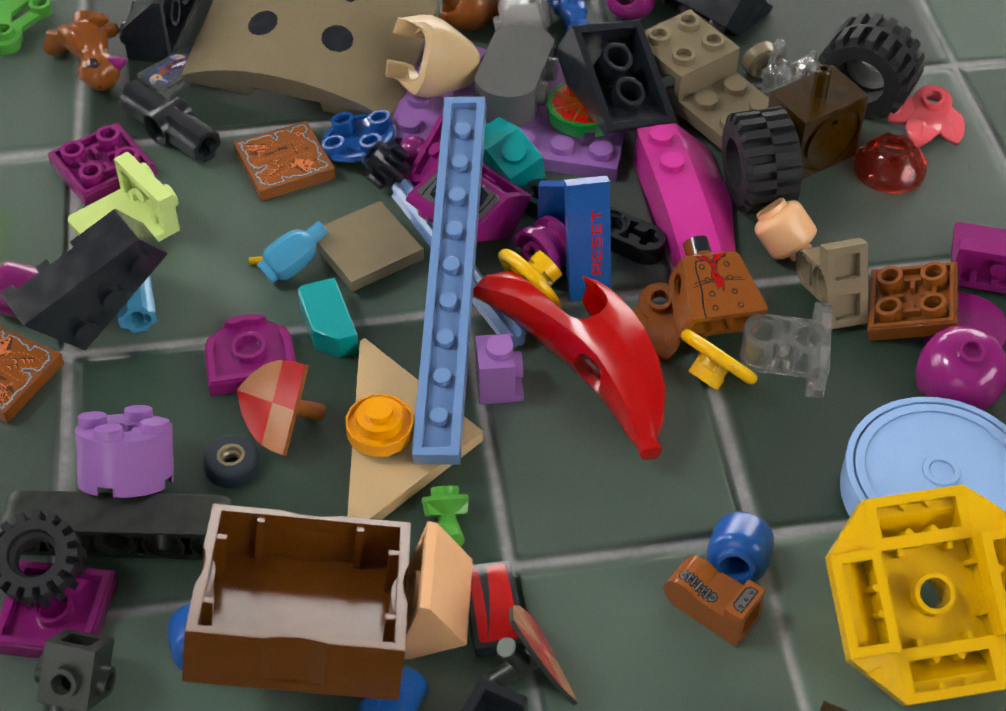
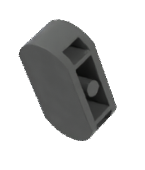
M513 24L495 31L474 77L475 97L486 98L487 123H490L499 116L516 126H522L534 120L540 105H546L550 90L549 81H555L557 78L559 60L554 58V40L545 30L533 25Z

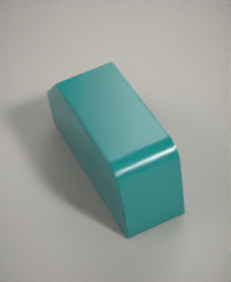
M335 277L301 286L298 289L300 311L314 348L337 358L359 353L358 335Z

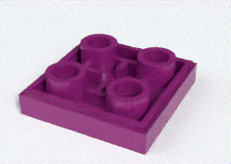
M119 123L103 126L97 132L76 141L66 142L60 148L47 153L52 167L85 207L121 189L114 158L126 152H129L139 163H146L151 168L154 176L157 175L155 164Z

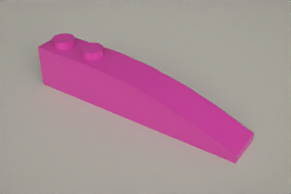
M675 123L636 128L633 165L656 225L665 233V248L673 269L679 260L686 256L683 243L694 236H706L712 253L735 251L732 200L709 147Z

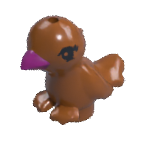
M81 10L74 13L72 25L63 24L57 30H47L45 33L47 38L43 43V49L47 55L52 56L69 51L76 58L81 59L79 66L76 68V71L79 73L77 78L96 91H106L117 84L120 78V70L125 67L127 58L113 56L108 52L109 38L116 37L120 32V28L115 23L105 25L109 22L110 18L102 12Z

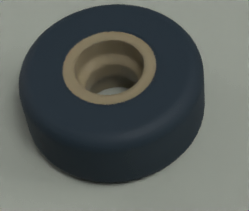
M226 435L214 440L205 450L203 457L208 479L215 485L224 488H237L248 484L257 476L261 466L256 444L249 438L241 435ZM230 458H238V460L233 463L225 462L227 459Z

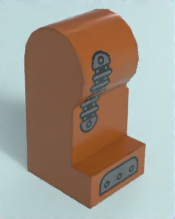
M695 555L686 557L663 586L667 599L675 607L736 648L761 617L766 589L749 579L744 585L723 572H718L704 558Z

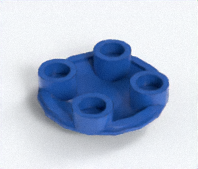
M377 110L371 114L366 113L354 116L351 112H340L331 118L332 127L323 136L321 146L328 158L336 162L352 163L362 161L366 153L376 142L381 140L388 146L391 140H395L396 126L392 122L390 113L386 110Z

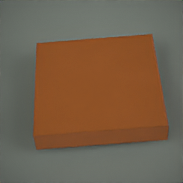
M931 262L926 265L888 266L883 269L871 270L867 329L870 341L934 336L936 333L949 327L959 326V269L957 262Z

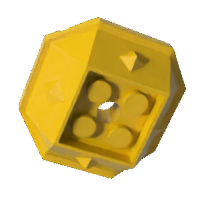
M963 484L865 499L859 502L825 557L846 661L901 706L1006 689V512ZM924 582L934 586L938 592L939 599L935 608L927 606L921 598L920 589Z

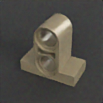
M860 237L800 249L796 254L795 261L797 275L801 284L821 302V324L827 330L868 323V243Z

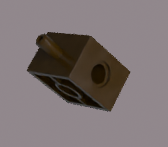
M819 65L816 67L815 73L770 91L768 108L783 107L789 114L797 131L802 154L803 179L856 155L869 95L834 65Z

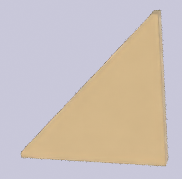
M366 338L362 339L359 345L356 402L359 399L374 394H388L398 397L406 402L413 412V423L415 426L419 380ZM465 416L461 458L483 441V431ZM413 437L403 450L390 456L373 457L362 454L352 447L347 517L382 520L452 465L414 464L412 458Z

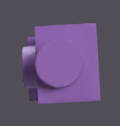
M511 333L475 336V371L479 405L524 401L521 379L523 378L521 351H513Z

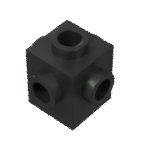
M65 628L46 640L44 652L37 661L34 673L35 682L39 683L37 702L54 705L56 711H89L111 694L116 680V668L111 666L115 638Z

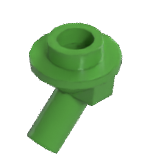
M459 486L430 488L431 496L422 498L425 516L437 517L438 524L459 546H462L465 542V537L456 515L468 513L469 495L459 494Z

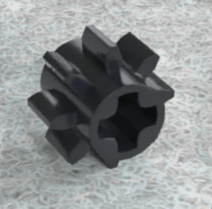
M380 140L369 149L362 160V164L368 168L363 176L379 190H382L385 184L392 187L395 182L401 183L411 170V165L405 161L410 156V153L394 140H391L388 146Z

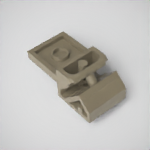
M691 9L645 30L661 78L668 75L675 78V85L666 89L677 120L676 124L686 120L722 150L723 129L726 118L730 113L768 108L769 97L737 73L740 47Z

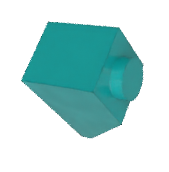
M499 116L485 125L483 162L485 165L521 189L528 182L545 177L543 156L519 127Z

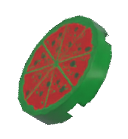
M566 82L554 87L548 94L546 105L548 120L561 133L578 138H585V133H595V137L606 135Z

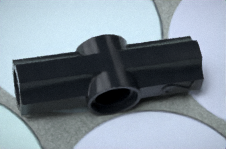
M136 80L124 86V91L119 97L121 109L143 123L147 133L157 144L165 145L170 142L194 160H201L204 163L215 156V152L221 144L219 133L195 118L192 109L185 100L178 96L169 100L147 84L139 83Z

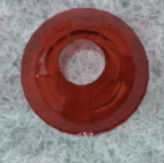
M885 133L869 139L860 146L854 160V171L862 183L876 191L890 194L907 193L915 190L923 183L927 171V158L924 152L906 135ZM884 147L899 149L904 151V153H891L888 152Z

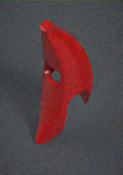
M514 271L485 275L473 288V297L490 305L519 324L568 365L605 403L627 437L637 448L640 458L642 460L657 459L662 452L658 438L664 424L667 390L658 354L645 328L628 305L608 286L583 276L582 279L585 281L586 289L582 302L590 317L583 319L574 318L565 313L533 284ZM585 355L589 357V359L583 360Z

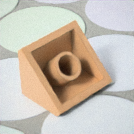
M430 521L427 522L409 562L405 591L407 622L404 659H414L467 645L473 560L438 523Z

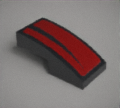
M509 560L472 565L469 627L476 657L498 654L496 651L497 644L505 637L512 638L524 650L526 649L509 622L508 612L510 608L514 605L519 606Z

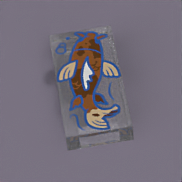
M194 43L137 73L138 82L147 84L166 98L193 84L188 82L186 77L181 76V72Z

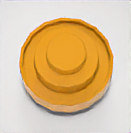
M374 394L364 397L353 404L346 415L347 438L352 447L362 454L373 457L393 455L403 450L410 443L414 435L413 412L406 402L395 396Z

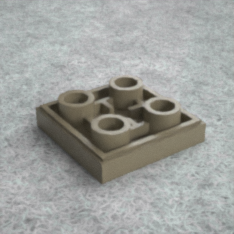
M381 201L324 225L329 234L316 244V250L352 292L424 259V248Z

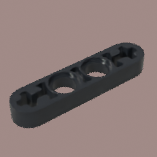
M535 179L524 186L523 190L532 195L525 209V212L531 217L538 219L539 182L550 180ZM610 206L611 225L621 229L619 232L611 233V252L644 265L659 262L665 252L666 236L663 230Z

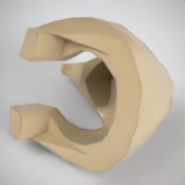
M422 14L397 18L393 30L394 34L418 39L425 36L426 45L419 75L414 65L387 59L386 77L395 79L409 93L423 99L464 89L474 83V77L480 66L481 55L473 42L443 19L433 15Z

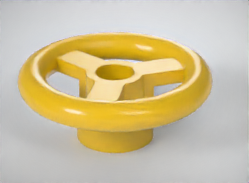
M506 248L499 252V262L505 271L518 273L562 309L560 299L551 288V285L562 276V273L546 254L538 250L527 262L511 249Z
M685 329L682 331V340L700 352L688 370L694 376L717 391L725 381L723 378L728 371L749 385L756 383L757 375L752 370L692 330Z

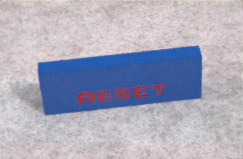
M607 175L564 180L567 296L570 302L582 301L586 289L585 281L582 279L583 276L597 280L611 289L610 180Z

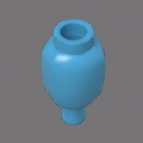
M317 221L306 231L299 229L291 230L265 248L262 254L263 260L257 266L272 284L277 280H289L310 263L316 253V244L329 233L320 221Z

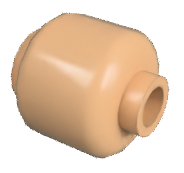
M784 197L779 198L768 204L756 215L759 221L755 225V233L773 259L778 260L789 257L792 261H796V254L800 249L813 247L810 242L817 234V228L800 202L796 200L786 201Z

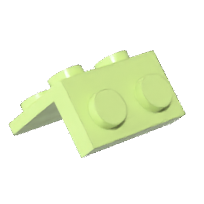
M129 152L114 158L121 189L78 210L68 217L69 227L77 235H80L113 209H117L144 223L158 242L180 231L176 206L179 205L174 190L168 184L163 185L159 182L151 168L146 163H139Z

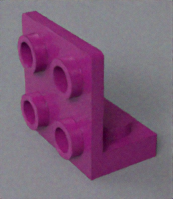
M955 222L951 262H957L959 286L1006 294V229Z

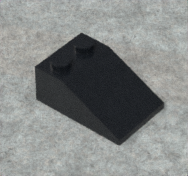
M640 19L571 26L555 52L566 84L605 134L633 131L636 128L655 125L676 124L677 120Z

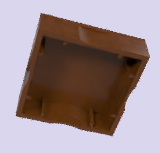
M213 504L203 547L202 573L195 582L185 627L182 682L399 701L406 646L407 600L405 598L409 568L411 523L347 516H308L284 510Z

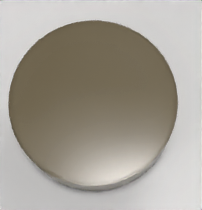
M764 41L751 47L743 56L741 64L751 78H761L775 70L780 62L781 55L773 43Z

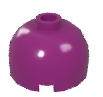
M972 326L949 327L936 333L921 350L914 372L917 389L922 396L925 393L927 397L952 399L985 411L986 408L992 406L1000 399L1005 390L1006 353L996 338L982 329Z

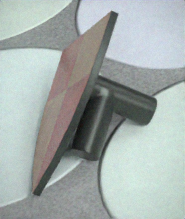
M512 606L508 612L509 622L526 649L524 650L512 638L505 637L501 639L497 644L496 651L506 662L488 672L490 681L505 687L539 666L568 701L573 705L578 704L538 622L521 606Z

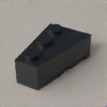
M113 209L71 240L70 244L73 248L50 264L46 259L35 268L39 273L18 289L11 285L1 292V295L23 326L86 351L167 256L166 250L144 223L117 209Z

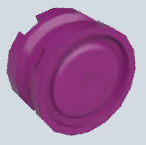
M546 215L539 218L534 227L529 226L517 232L514 237V246H520L521 253L519 255L527 262L540 250L556 264L560 271L561 269H566L565 225L555 217Z

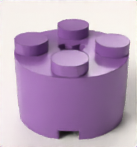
M146 405L128 406L124 408V414L107 415L104 412L91 411L78 415V425L75 428L77 486L81 491L98 496V487L113 489V498H129L150 495L164 490L166 479L173 483V427L169 419L153 415L152 407Z

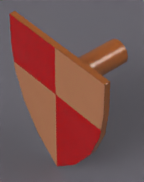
M276 360L264 364L251 373L237 389L240 410L248 430L259 444L270 451L287 456L296 417L321 421L325 416L324 404L301 399L309 365L296 361Z

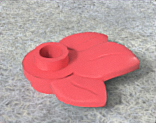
M926 85L918 89L914 96L908 97L901 108L894 114L890 113L887 119L890 123L906 124L907 136L914 148L927 144L938 135L946 141L958 145L965 131L964 118L952 107L950 93L937 85Z

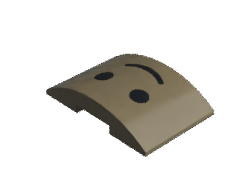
M213 0L180 78L181 81L252 96L255 88L320 102L322 111L333 114L351 112L354 116L366 113L371 114L377 110H386L390 113L391 119H393L398 103L407 90L395 79L385 76L387 59L414 65L416 69L426 43L425 36L418 39L394 34L393 30L397 18L422 14L436 16L439 3L436 0Z

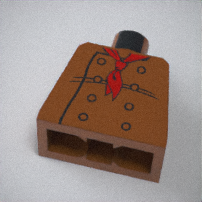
M704 235L694 236L683 243L686 256L679 260L669 277L678 340L682 339L681 333L685 329H690L701 337L753 330L768 311V307L739 253L735 251L712 253L709 241Z

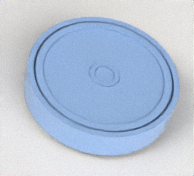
M939 397L905 398L877 408L857 425L848 442L840 473L841 496L847 513L851 516L859 502L865 499L962 484L987 498L1006 512V425L989 413L972 405Z

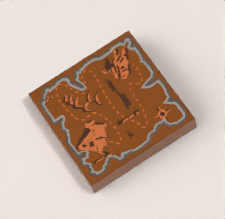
M307 121L233 142L235 154L260 201L336 179L335 168Z
M0 326V420L8 424L64 365L61 353Z

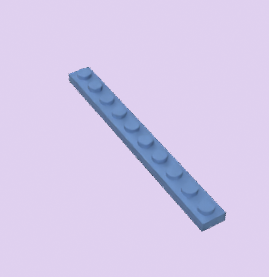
M444 97L412 447L414 464L461 465L487 110L485 97Z

